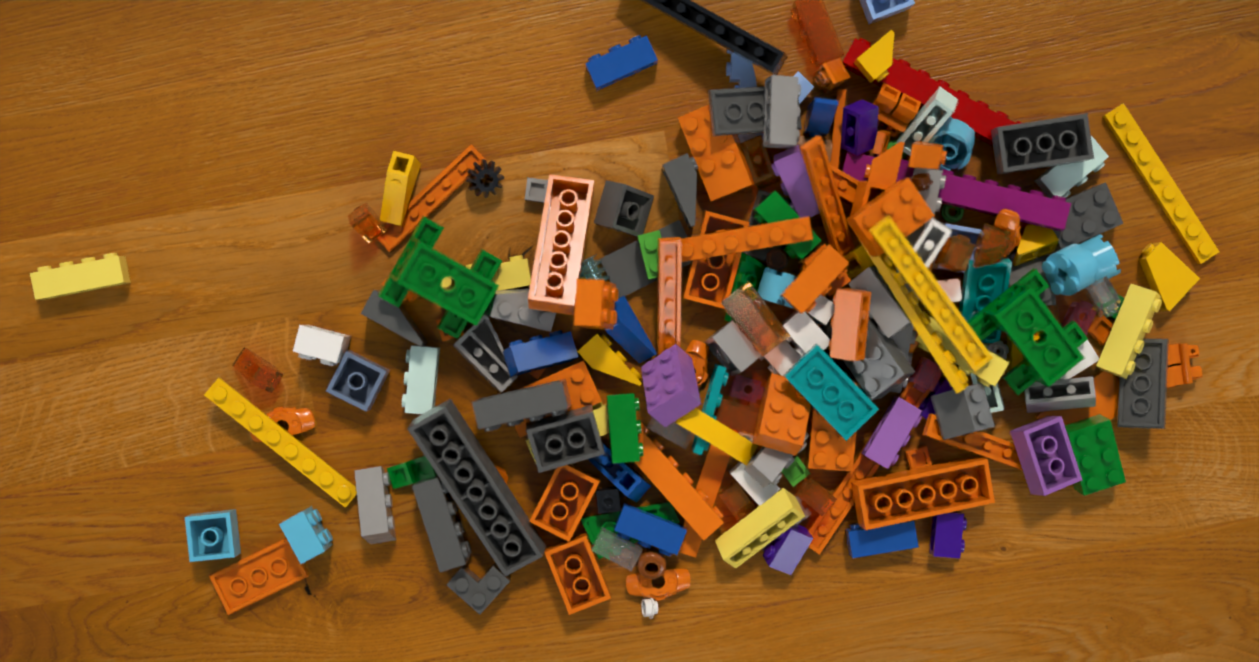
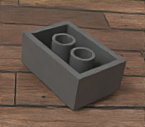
M1106 182L1066 198V202L1071 203L1065 230L1062 232L1053 230L1059 239L1055 251H1059L1071 244L1080 243L1124 224Z
M592 405L567 411L562 415L550 416L526 423L527 435L539 473L605 454Z

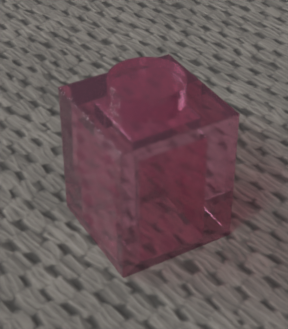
M920 357L914 368L915 373L910 376L909 382L914 384L912 388L922 393H925L926 390L933 392L943 371L938 364Z

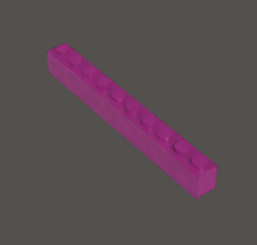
M847 151L843 172L859 181H868V178H864L867 164L872 165V160L879 155L875 154L872 157L865 155L866 152L857 156ZM901 159L896 182L905 178H909L912 181L911 177L913 176L914 167H908L909 161ZM941 169L943 171L942 175L946 176L944 189H939L938 198H942V204L997 216L1002 209H1007L1018 213L1020 222L1061 232L1065 230L1071 203L1066 202L1064 197L1055 195L1052 198L1043 197L1044 193L1030 190V193L1022 192L1018 186L1008 185L1005 188L998 186L999 183L996 181L985 180V183L976 181L974 176L964 174L963 177L954 176L952 171Z

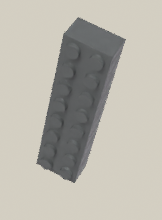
M451 398L413 419L407 428L503 575L507 576L543 557L546 544L533 524L529 522V518Z

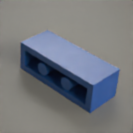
M638 35L631 38L629 44L623 47L620 44L608 49L609 53L603 56L600 53L588 58L589 62L585 64L592 82L598 91L657 64L658 59L648 37Z
M562 330L550 333V337L543 338L542 335L530 338L529 342L523 343L522 340H517L509 343L510 347L505 349L503 354L510 377L568 363L578 358L571 332L563 333Z
M624 503L614 531H617V536L629 540L632 537L639 540L638 544L650 548L652 545L660 548V553L671 556L672 554L678 555L687 528Z
M914 520L870 530H864L858 523L850 525L851 528L845 529L849 555L852 558L919 547Z

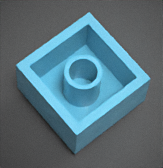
M312 506L279 524L300 564L321 554L333 545L331 542L333 537L327 528L324 529L320 522L322 517L317 509L314 510Z
M236 509L195 513L185 517L190 562L233 558L241 554Z

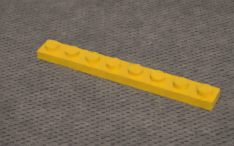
M1122 103L1103 115L1102 117L1197 264H1202L1219 253L1218 248L1125 104Z
M886 216L869 230L872 236L971 370L976 372L993 358L893 220Z
M866 250L955 392L963 391L969 386L966 374L955 365L956 359L954 355L943 346V338L940 333L932 329L929 324L931 320L925 311H921L918 307L919 301L915 294L909 292L906 288L904 277L900 272H896L892 266L894 264L886 253L881 256L871 257Z
M220 377L204 394V396L345 508L357 495L356 486Z

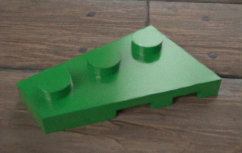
M741 252L724 320L737 322L745 328L760 299L756 297L764 269L767 266Z

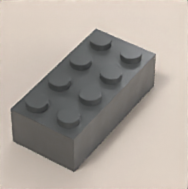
M1087 113L1001 126L991 130L997 175L1094 159Z
M869 317L865 359L859 361L842 360L870 400L883 398L915 373V371L892 338L883 336L877 328V322L874 318ZM832 318L826 325L820 327L829 339L832 338Z
M566 379L479 398L472 402L478 429L485 428V432L499 429L503 423H507L508 427L521 424L525 418H529L530 421L540 420L547 413H552V416L562 415L572 405Z
M438 475L416 482L412 488L439 572L465 565L470 558V554H472L469 541H465L463 537L465 532L463 522L458 520L456 516L458 511L457 503L454 499H451L449 491Z

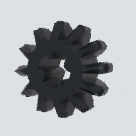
M482 159L481 166L474 162L475 170L470 168L467 170L472 176L465 178L467 182L471 183L468 186L469 190H475L476 196H480L483 193L485 198H488L489 191L496 195L497 192L494 188L503 187L498 182L504 180V176L499 174L502 171L501 167H495V162L492 160L487 165V161ZM484 174H487L489 178L483 183L480 179H483Z

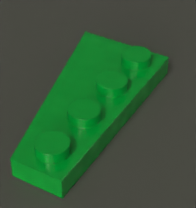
M669 501L636 507L674 523L680 522ZM621 511L581 518L599 559L639 541L632 537L627 540L617 536L618 532L614 531V527Z

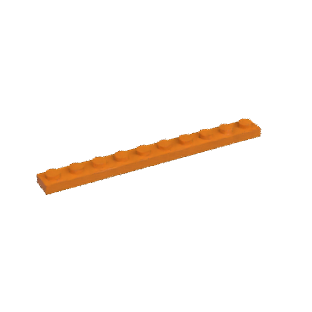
M923 358L915 373L908 380L907 387L902 389L898 397L918 408L943 371L927 358ZM863 449L854 460L853 472H846L808 529L813 537L809 548L819 555L854 505L851 482L872 478L880 464L861 454Z

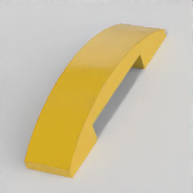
M696 408L674 421L746 466L758 447Z

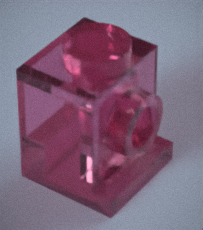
M1081 300L1080 303L1072 302L1061 326L1065 327L1071 321H1075L1087 336L1088 329L1097 312L1092 310V304ZM1080 313L1085 314L1082 321L1079 319Z
M736 374L734 375L729 395L756 403L757 399L761 400L764 387L761 386V381ZM747 385L752 387V391L749 394L744 392V387Z

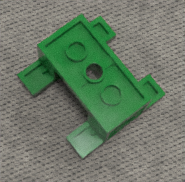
M422 216L378 296L400 307L410 289L446 309L437 328L458 339L467 322L477 326L496 293L499 285L493 282L492 278L502 260L481 249L471 268L465 267L433 248L444 227ZM450 277L451 285L446 288L442 287L443 279Z
M1034 268L967 321L980 341H983L996 329L1005 332L1024 356V360L1002 376L1016 395L1021 394L1035 381L1050 387L1084 359L1078 347L1088 340L1075 321H1071L1063 328L1038 296L1049 285L1038 270ZM1035 333L1039 336L1037 341H1034Z

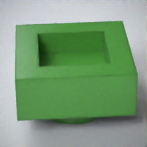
M797 455L793 457L795 459L794 462L787 469L783 468L781 471L793 487L811 474Z

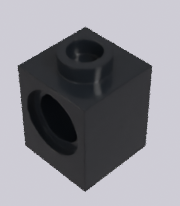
M616 486L596 488L598 514L621 511L619 489Z

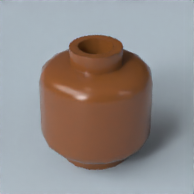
M654 546L646 547L638 556V571L647 579H657L666 571V555L660 553V548Z

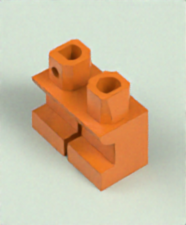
M883 82L872 104L879 107L877 127L881 121L888 124L886 131H890L891 136L896 137L900 132H905L910 121L917 115L921 102L905 93L900 97L901 91Z
M1187 343L1169 344L1167 388L1193 383L1192 380L1202 378L1201 367L1190 366L1189 359L1199 357L1198 345H1188Z

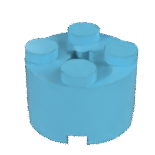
M952 117L946 120L928 141V143L944 145L943 151H947L945 165L941 164L940 170L951 171V169L956 168L959 170L967 165L975 142V132L963 121L953 119Z
M1101 234L1079 244L1082 245L1080 248L1085 251L1089 250L1096 259L1098 273L1095 274L1096 281L1092 284L1093 286L1121 273V269L1117 270L1116 265L1120 264L1116 252L1108 241L1103 242L1100 239L1104 237Z
M1071 244L1051 254L1042 263V270L1045 272L1054 294L1070 296L1096 281L1095 274L1098 273L1096 259L1089 250L1085 251L1080 248L1082 245Z
M765 267L756 297L793 308L780 294L791 284L796 276Z

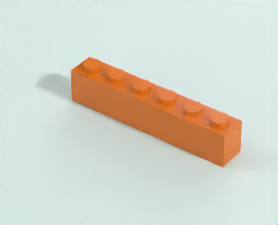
M641 422L642 434H638V443H643L644 456H640V461L635 463L704 541L724 523L721 519L724 517L723 513L716 506L712 508L707 503L709 500L708 496L701 489L697 491L692 486L694 481L686 472L682 475L677 469L679 466L677 461L671 455L668 458L662 452L665 448L657 439L651 440L647 435L650 431Z

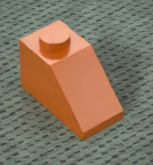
M916 141L912 145L908 167L939 169L941 164L945 165L947 151H943L944 145Z
M899 142L874 158L872 165L867 164L864 178H868L870 182L890 187L895 184L905 143Z

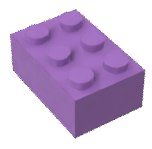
M677 344L664 350L660 355L641 367L648 413L664 427H667L701 405L693 360Z
M1046 416L1010 431L1030 494L1045 496L1082 480L1062 416Z

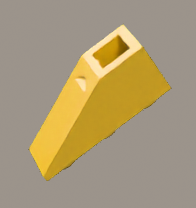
M393 151L386 174L380 215L381 222L402 227L421 163L413 155Z
M597 333L577 351L593 369L639 386L642 384L639 380L642 377L634 367L629 369L625 365L627 359L619 350L615 353L609 347L612 345V342L604 334L599 336Z

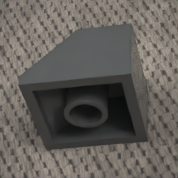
M606 180L594 223L632 236L642 235L654 195L626 184Z
M982 383L967 386L959 393L951 390L931 396L943 440L995 427Z

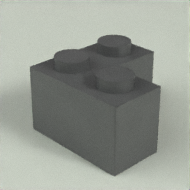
M496 562L481 579L466 565H463L449 580L447 586L478 614H481L510 582L511 576H504Z

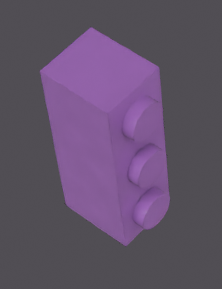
M799 145L774 155V163L771 165L775 175H780L783 181L781 188L784 195H789L792 200L790 207L800 217H812L819 214L820 212Z
M894 396L861 454L887 469L890 465L894 466L899 458L897 454L901 446L905 447L910 439L909 432L912 427H917L921 421L922 416L920 414L922 410L900 397Z

